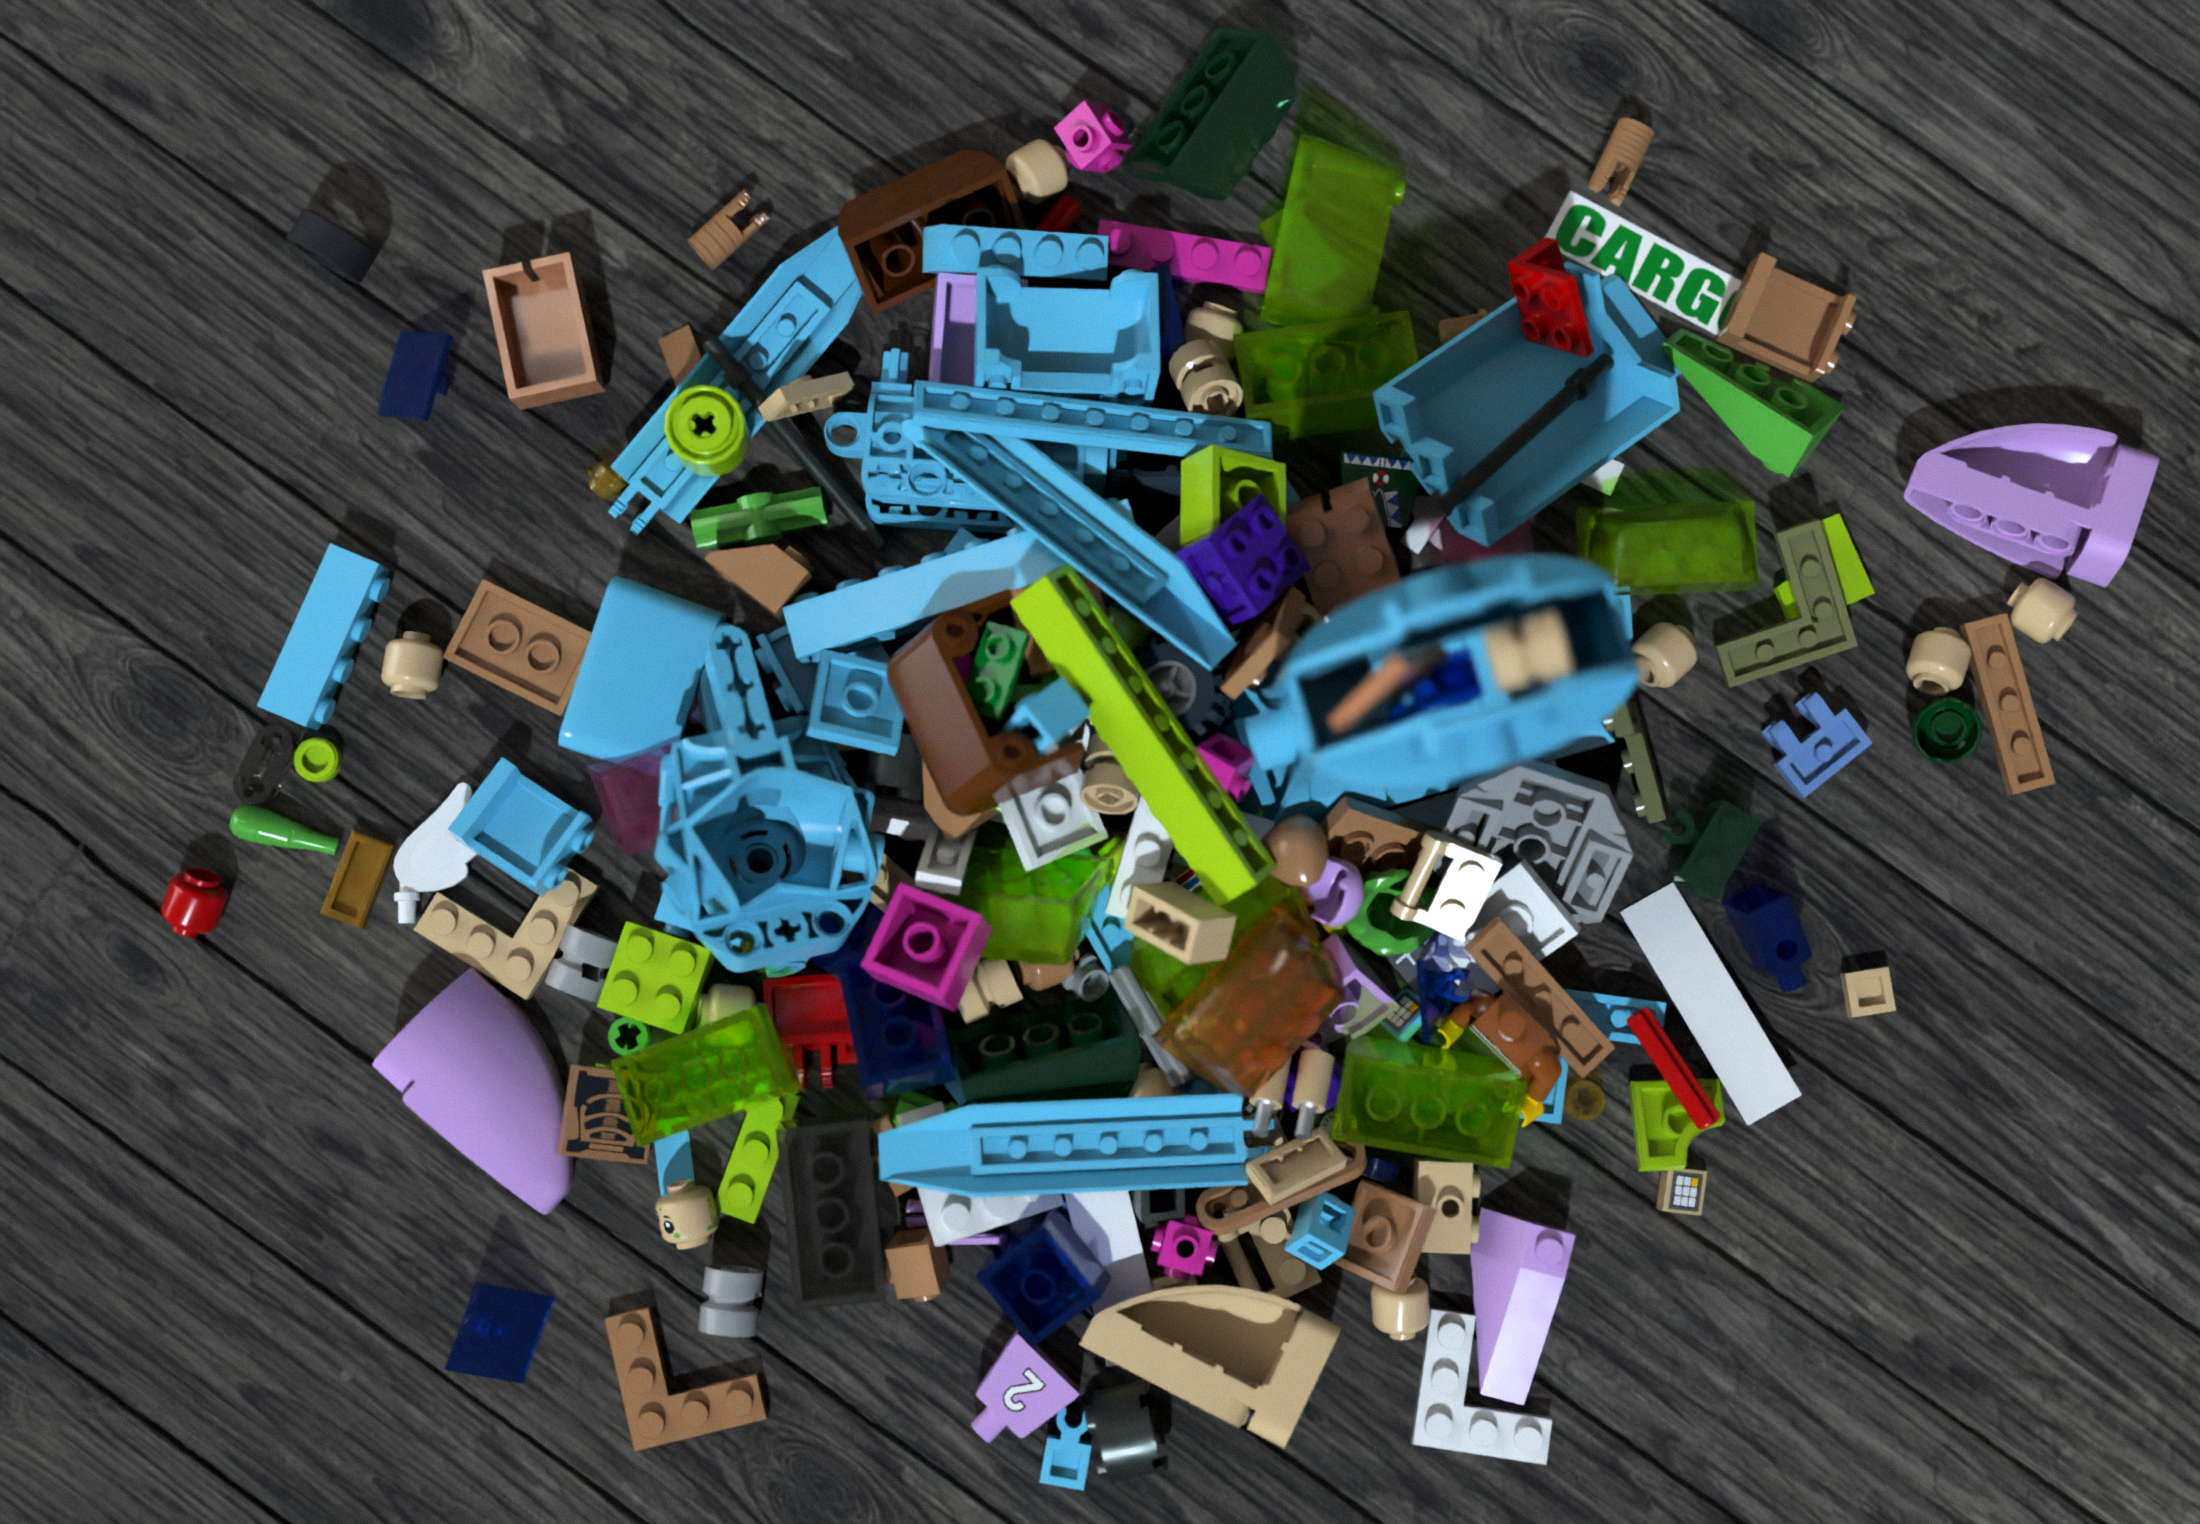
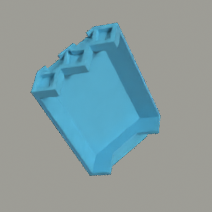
M1569 261L1564 263L1566 273L1574 275L1594 349V353L1587 358L1527 341L1521 326L1522 319L1517 300L1514 297L1373 392L1381 431L1391 444L1399 440L1414 460V463L1409 468L1428 494L1431 495L1437 491L1442 496L1565 387V380L1577 369L1586 368L1602 353L1609 354L1613 358L1614 367L1597 381V387L1585 399L1576 400L1452 511L1453 513L1447 519L1458 533L1489 548L1681 411L1676 377L1682 373L1660 349L1663 342L1667 339L1617 275L1611 273L1600 280V274Z

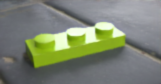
M762 1081L757 1083L715 1199L718 1212L752 1224L757 1222L799 1106L801 1095Z

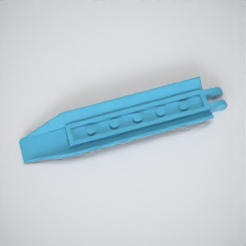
M838 225L781 263L719 337L738 361L743 359L754 372L751 377L768 397L779 387L787 386L808 372L848 324L862 295L839 238ZM708 352L704 354L610 466L629 486L612 505L608 513L614 518L622 515L638 492L651 502L646 510L640 513L632 522L630 531L636 536L641 533L659 510L681 524L720 477L700 476L687 470L670 448L664 432L665 413L676 396L685 389L697 385H706L711 380L710 386H717L729 392L741 405L750 430V440L766 422L738 388L733 390L722 377L725 372ZM710 415L708 418L702 419L698 416L694 420L698 427L695 434L700 436L703 432H708L712 435L716 431L712 423L715 417Z
M912 414L901 422V431L914 445L924 449L1132 613L1211 671L1235 647L1236 642L1184 561L1025 438L913 426Z
M1243 1093L974 1104L878 1133L880 1180L973 1198L1248 1185L1244 1166L1245 1160H1253L1276 1149V1147L1258 1146L1257 1148L1244 1149L1243 1132H1252L1254 1120H1243V1117H1241ZM1271 1119L1269 1132L1277 1130L1276 1119Z

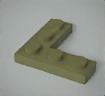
M1812 519L1773 532L1798 617L1713 644L1727 687L1731 688L1858 646L1820 519Z
M1631 691L1626 699L1603 720L1606 731H1615L1617 738H1625L1627 747L1620 749L1623 765L1627 775L1635 773L1639 790L1632 792L1638 816H1647L1648 823L1652 824L1669 819V814L1634 691Z

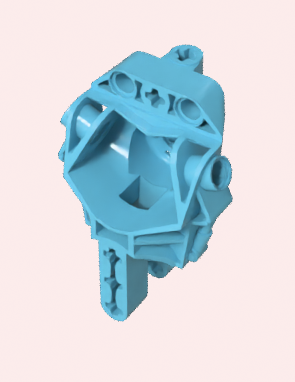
M723 625L716 628L708 640L705 654V669L702 672L697 692V701L706 734L672 742L670 753L665 754L661 759L658 805L661 806V818L654 855L658 863L670 876V878L661 883L666 898L680 915L684 917L689 915L694 934L721 964L734 972H747L765 967L767 977L777 978L799 972L806 967V962L810 957L832 953L844 945L872 897L871 887L874 885L880 870L885 835L869 833L875 800L874 793L867 789L858 788L846 770L847 763L832 741L806 736L809 716H797L771 721L749 638L739 627ZM729 656H734L732 664ZM674 807L676 822L671 825L672 808ZM752 832H767L766 836H752L745 840H742L740 838L743 835ZM786 845L791 854V867L787 876L784 879H780L779 876L783 873L786 865V853L783 849V846ZM729 857L735 864L736 876H734L730 867ZM753 860L762 861L768 866L769 871L766 873H755L748 867L747 863ZM842 870L857 872L860 882L838 886ZM859 904L860 906L852 915L849 907ZM704 905L709 914L699 916L700 906ZM829 919L836 922L840 927V932L836 934L824 932L819 925V921ZM721 937H722L721 942H719V941L713 939V938H721ZM734 939H744L751 944L753 950L741 954L735 952L729 942Z

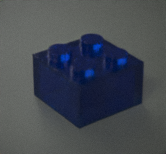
M1056 1207L990 1255L976 1275L977 1279L1032 1347L1099 1300L1112 1278Z

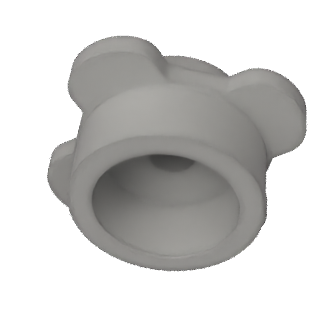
M1086 954L1074 966V973L1062 981V986L1066 990H1072L1075 993V999L1079 1003L1095 1001L1107 991L1109 974L1105 967H1100L1097 964V958L1093 954Z

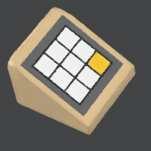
M1691 1168L1661 1171L1656 1209L1665 1212L1701 1216L1708 1171Z

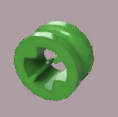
M625 1016L617 1019L611 1025L608 1032V1041L611 1048L617 1054L635 1056L648 1048L651 1041V1030L647 1023ZM629 1023V1029L635 1028L636 1025L641 1032L636 1037L638 1045L631 1049V1044L623 1046L619 1040L624 1035L622 1027Z

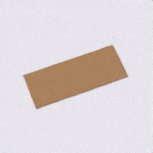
M689 324L658 339L676 388L702 358Z

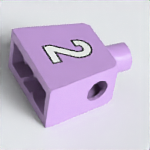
M1018 1328L976 1390V1396L987 1407L970 1425L988 1443L1006 1426L1022 1439L1074 1401L1080 1395V1387Z

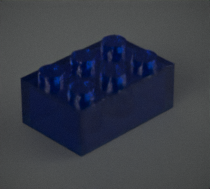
M867 951L836 957L860 1078L868 1101L957 1080L941 1006L874 979L861 966Z

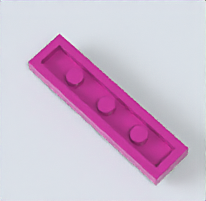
M1100 219L1097 235L1109 236L1107 267L1109 269L1120 271L1140 269L1146 273H1158V277L1262 295L1265 293L1272 248Z

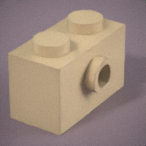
M1172 881L1134 885L1124 929L1189 965L1226 959L1237 916Z
M1414 1158L1413 1199L1437 1209L1421 1252L1471 1254V1243H1478L1479 1218L1478 1216H1472V1198H1479L1480 1172L1473 1170V1163L1469 1160Z

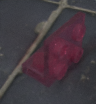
M672 743L616 765L601 761L587 767L616 848L629 856L656 846L661 818V806L658 805L659 768L662 757L670 753ZM674 807L672 808L671 825L676 822Z

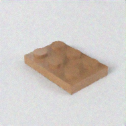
M482 579L442 658L564 718L592 632Z

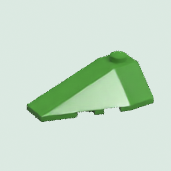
M1682 328L1665 340L1660 348L1749 452L1762 460L1769 470L1784 474L1787 477H1790L1807 461L1845 408L1839 402L1797 378H1794L1792 383L1788 384L1768 375L1770 367L1758 361L1755 365L1742 364L1733 360L1734 355L1730 349Z

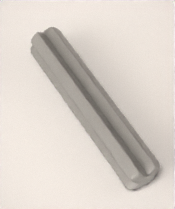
M1129 963L1122 964L1113 969L1108 975L1109 980L1170 1086L1177 1087L1186 1083L1191 1078L1192 1071L1134 969Z

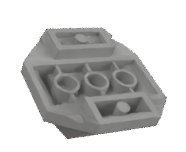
M1530 758L1495 768L1460 786L1441 831L1442 834L1500 857L1502 865L1496 878L1524 858L1577 923L1583 921L1584 924L1602 922L1634 855V842L1608 784ZM1446 855L1439 856L1433 869L1438 876H1443L1451 857Z

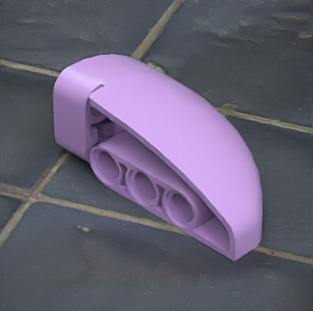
M2044 423L2004 426L1972 433L1923 454L1917 460L1904 492V498L1911 506L1938 524L2015 564L2051 579H2057L2062 572L2064 563L2068 564L2066 569L2067 575L2106 588L2128 555L2160 457L2120 443L2117 446L2115 445L2117 440L2116 434L2095 428Z
M472 967L452 982L419 1012L374 1060L372 1066L404 1094V1104L504 1187L538 1212L547 1215L569 1193L574 1179V1157L556 1154L566 1091L551 1053L528 1016L510 997H505Z

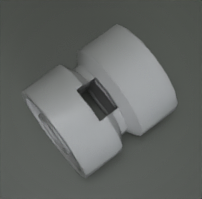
M567 924L559 944L563 955L561 958L553 960L545 983L565 993L598 1003L606 980L604 972L610 968L618 941L591 930Z
M706 1265L702 1291L709 1296V1300L701 1304L698 1330L707 1334L727 1337L756 1336L759 1309L753 1305V1300L761 1296L764 1271L740 1265Z

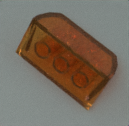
M1276 903L1227 955L1226 959H1223L1157 1030L1152 1038L1160 1047L1211 1085L1228 1094L1252 1097L1278 1070L1285 1066L1288 1059L1318 1030L1319 1026L1345 998L1343 973L1332 952Z

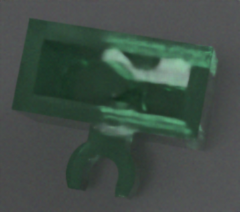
M1724 799L1711 802L1697 827H1695L1694 820L1688 813L1682 810L1673 811L1671 816L1682 823V832L1676 836L1667 830H1661L1659 834L1661 839L1668 844L1685 845L1666 878L1704 901L1717 899L1762 824Z

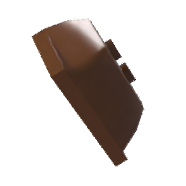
M971 150L958 151L844 204L837 219L839 238L872 315L935 287L937 274L922 273L924 227L947 224L1027 230L1006 168L999 160L990 155Z

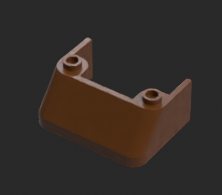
M1009 588L943 613L890 657L887 664V682L941 800L951 813L958 816L974 815L1076 774L1085 751L1082 741L1038 757L1032 742L1021 733L1004 732L989 738L953 660L973 650L978 635L984 633L988 621L1000 625L1007 624L1011 606L1010 601H1012V594Z

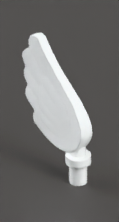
M464 782L457 784L440 807L406 838L397 851L393 867L395 875L399 880V892L394 893V901L398 902L399 924L416 923V901H420V893L445 890L467 878L469 873L467 863L478 854L458 842L448 828L473 796V789L470 784Z

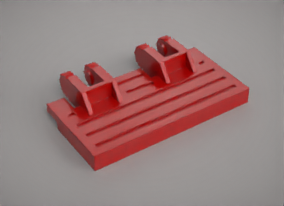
M867 971L763 979L767 1069H787L786 1049H792L795 1091H804L806 1089L808 1074L805 1052L820 1051V1082L823 1085V1089L834 1087V1045H837L838 1065L876 1062V1042H882L885 1084H895V1078L897 1077L894 1045L910 1044L911 1061L909 1062V1072L913 1082L923 1081L921 1039L926 1038L928 1058L947 1057L944 1007L874 979Z

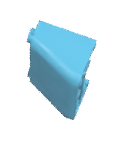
M996 264L989 267H977L974 387L1141 407L1151 406L1160 374L1158 273H1146L1140 269L1124 270L1120 275L1113 278L1110 290L1021 287L1020 275L1006 265Z
M614 575L606 589L562 722L559 746L660 778L659 768L662 757L670 753L672 742L683 740L684 728L705 667V654L710 635L716 628L730 625L726 623L727 615L656 588Z

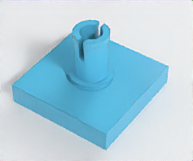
M823 649L818 664L806 736L895 756L899 748L904 717L887 682V664Z

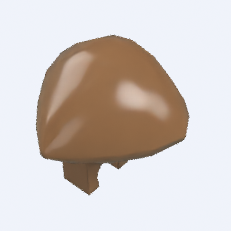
M1298 813L1284 818L1260 839V842L1278 867L1269 874L1274 877L1275 885L1283 884L1284 882L1291 886L1307 888L1320 880L1327 865L1329 856L1328 845L1322 828L1312 816Z

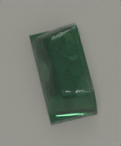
M1217 27L1120 166L1130 177L1163 182L1188 195L1222 201L1228 198L1240 179L1248 174L1252 167V162L1263 146L1274 137L1277 126L1297 97L1293 69L1278 41L1270 32Z
M1115 990L1107 991L1102 997L1091 1002L1078 998L945 1031L962 1092L969 1105L1128 1098L1138 1078L1141 1057L1139 1037L1129 1013Z

